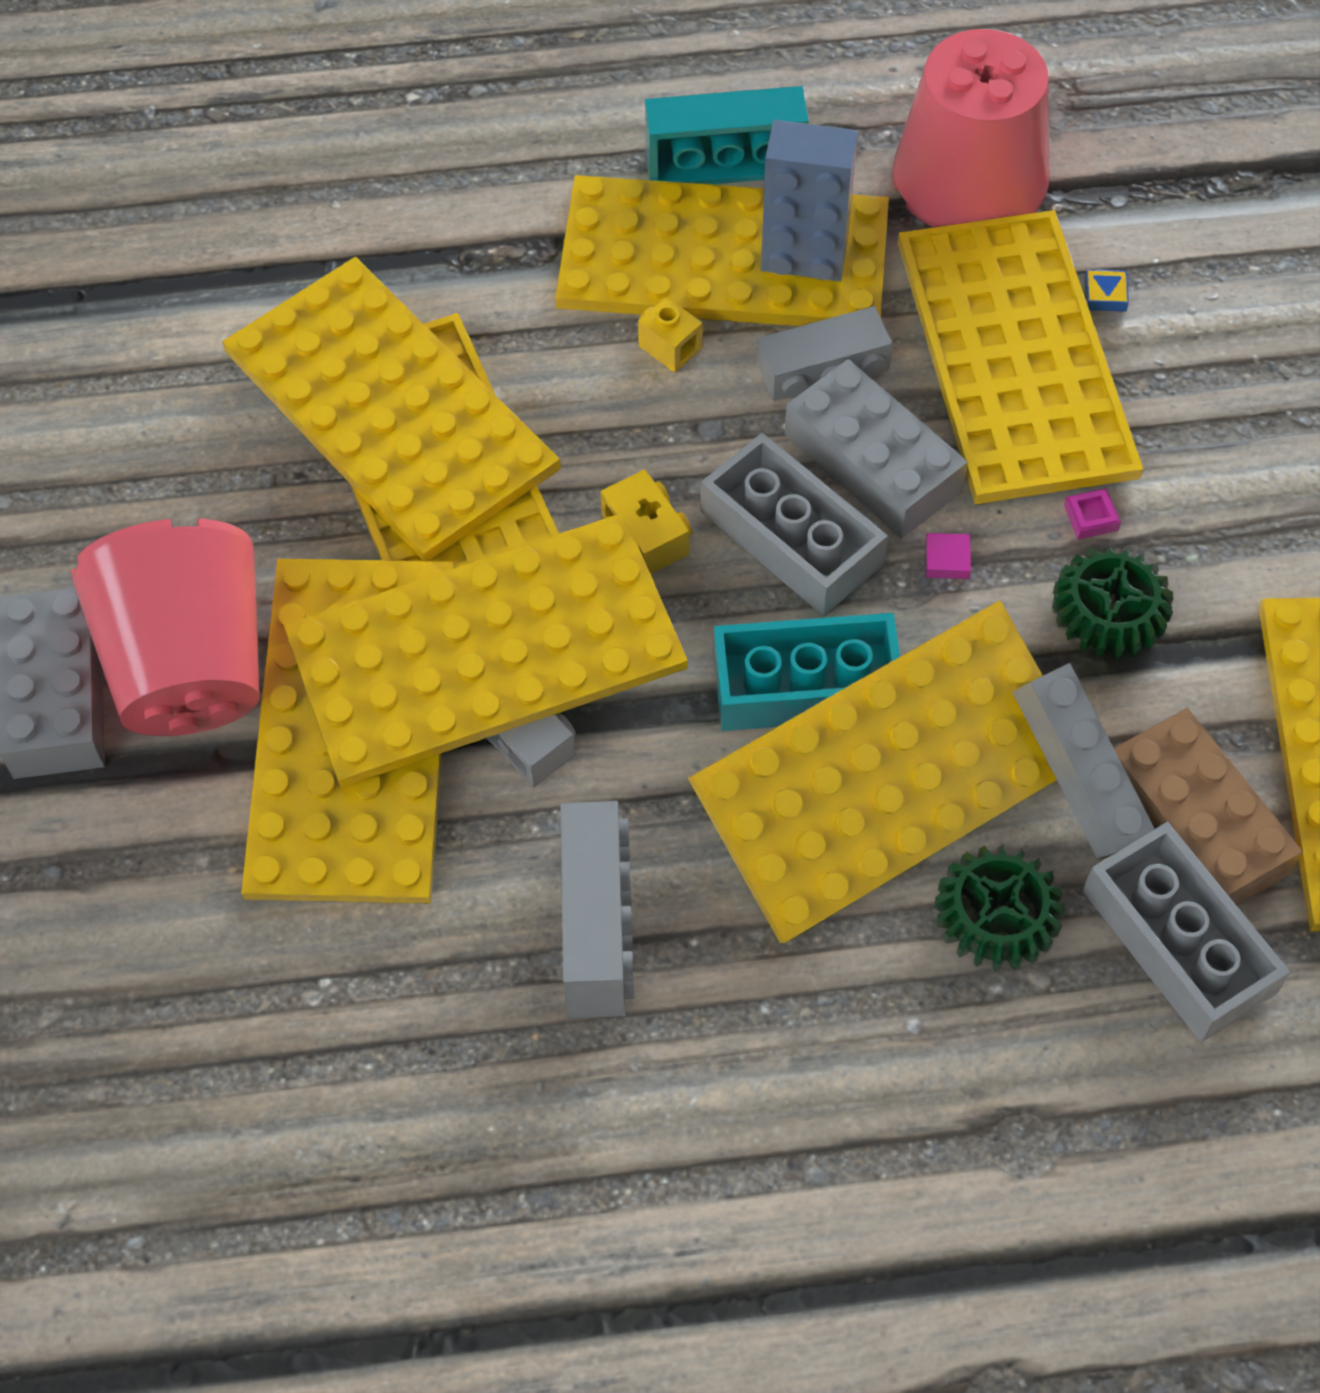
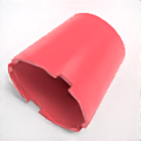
M993 29L967 30L944 39L929 54L895 153L892 169L895 190H899L901 196L906 201L908 211L920 221L934 228L1036 213L1045 200L1050 180L1049 74L1041 54L1022 38Z
M200 518L196 522L197 526L172 527L171 519L151 521L110 533L94 541L78 554V565L76 569H71L72 582L120 722L126 729L149 736L193 734L232 723L247 715L257 706L260 695L255 552L249 535L234 525Z

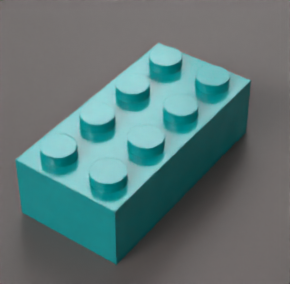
M803 86L645 99L646 159L649 180L696 184H723L765 180V158L773 120L809 124Z
M894 613L714 626L713 657L721 731L777 727L900 657Z

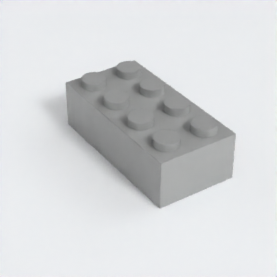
M849 359L845 360L786 404L785 435L901 539L963 491L968 462Z
M763 432L701 481L700 512L823 616L884 565L888 535Z
M75 588L0 597V756L13 779L105 767L103 669Z
M618 801L560 803L563 985L568 1018L626 1016L625 999H635L628 818H619Z
M1168 821L1091 868L1082 892L1201 1043L1278 994L1289 976L1290 970Z

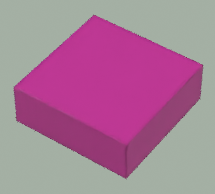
M1107 488L1065 498L1064 507L1078 540L1119 531L1121 521Z
M926 533V578L969 579L971 573L970 534Z

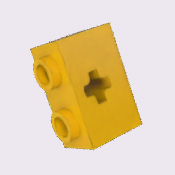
M645 469L600 491L603 518L605 519L624 512L650 574L690 554L692 528L687 517L682 512L676 513L670 504V498L664 485L660 481L654 482Z

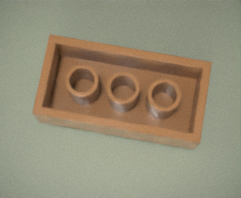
M1188 707L1114 748L1154 828L1156 829L1168 821L1236 906L1290 876L1303 851Z

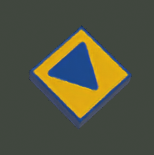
M1086 269L1084 278L1085 299L1089 310L1127 312L1129 304L1127 271Z

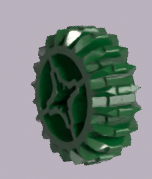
M1108 544L1103 549L1102 554L1091 547L1086 552L1085 557L1076 554L1071 560L1070 565H1065L1062 568L1059 579L1055 582L1052 609L1053 613L1057 614V627L1067 628L1065 633L1067 641L1079 638L1081 640L1079 644L1081 651L1089 646L1096 648L1098 658L1104 654L1105 650L1111 651L1116 660L1122 656L1124 650L1135 657L1140 652L1141 647L1149 650L1155 644L1156 638L1160 639L1165 634L1168 626L1167 622L1171 620L1173 614V606L1171 605L1174 597L1173 591L1167 589L1169 585L1168 576L1158 575V563L1144 564V552L1134 558L1129 556L1127 546L1120 553H1114ZM1112 594H1115L1114 609L1110 610V598Z
M1004 844L998 847L995 855H992L985 845L979 848L977 858L966 851L961 857L960 864L952 862L947 869L946 875L948 877H943L939 881L938 891L940 894L936 896L934 902L935 910L940 911L937 914L936 923L939 928H947L944 934L946 944L960 942L956 951L959 958L969 952L975 954L973 960L975 967L980 966L985 958L992 960L991 965L996 972L1000 970L1003 960H1007L1015 971L1017 968H1020L1022 957L1033 964L1039 957V951L1048 952L1053 944L1052 938L1059 936L1062 928L1059 920L1063 918L1065 913L1064 905L1058 903L1063 894L1061 887L1051 886L1054 881L1053 871L1039 873L1041 867L1040 858H1036L1030 863L1023 860L1025 856L1023 848L1018 850L1015 856L1007 855ZM1023 892L1032 901L1037 920L1028 915L1029 910L1020 902ZM963 894L971 900V906L979 913L975 924L969 919L963 908L961 900ZM1009 900L1008 906H1003ZM991 908L995 909V910L989 915ZM1002 932L1008 935H996L993 933Z

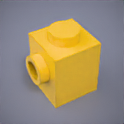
M665 297L654 307L647 308L638 320L639 347L673 372H677L702 349L703 323Z

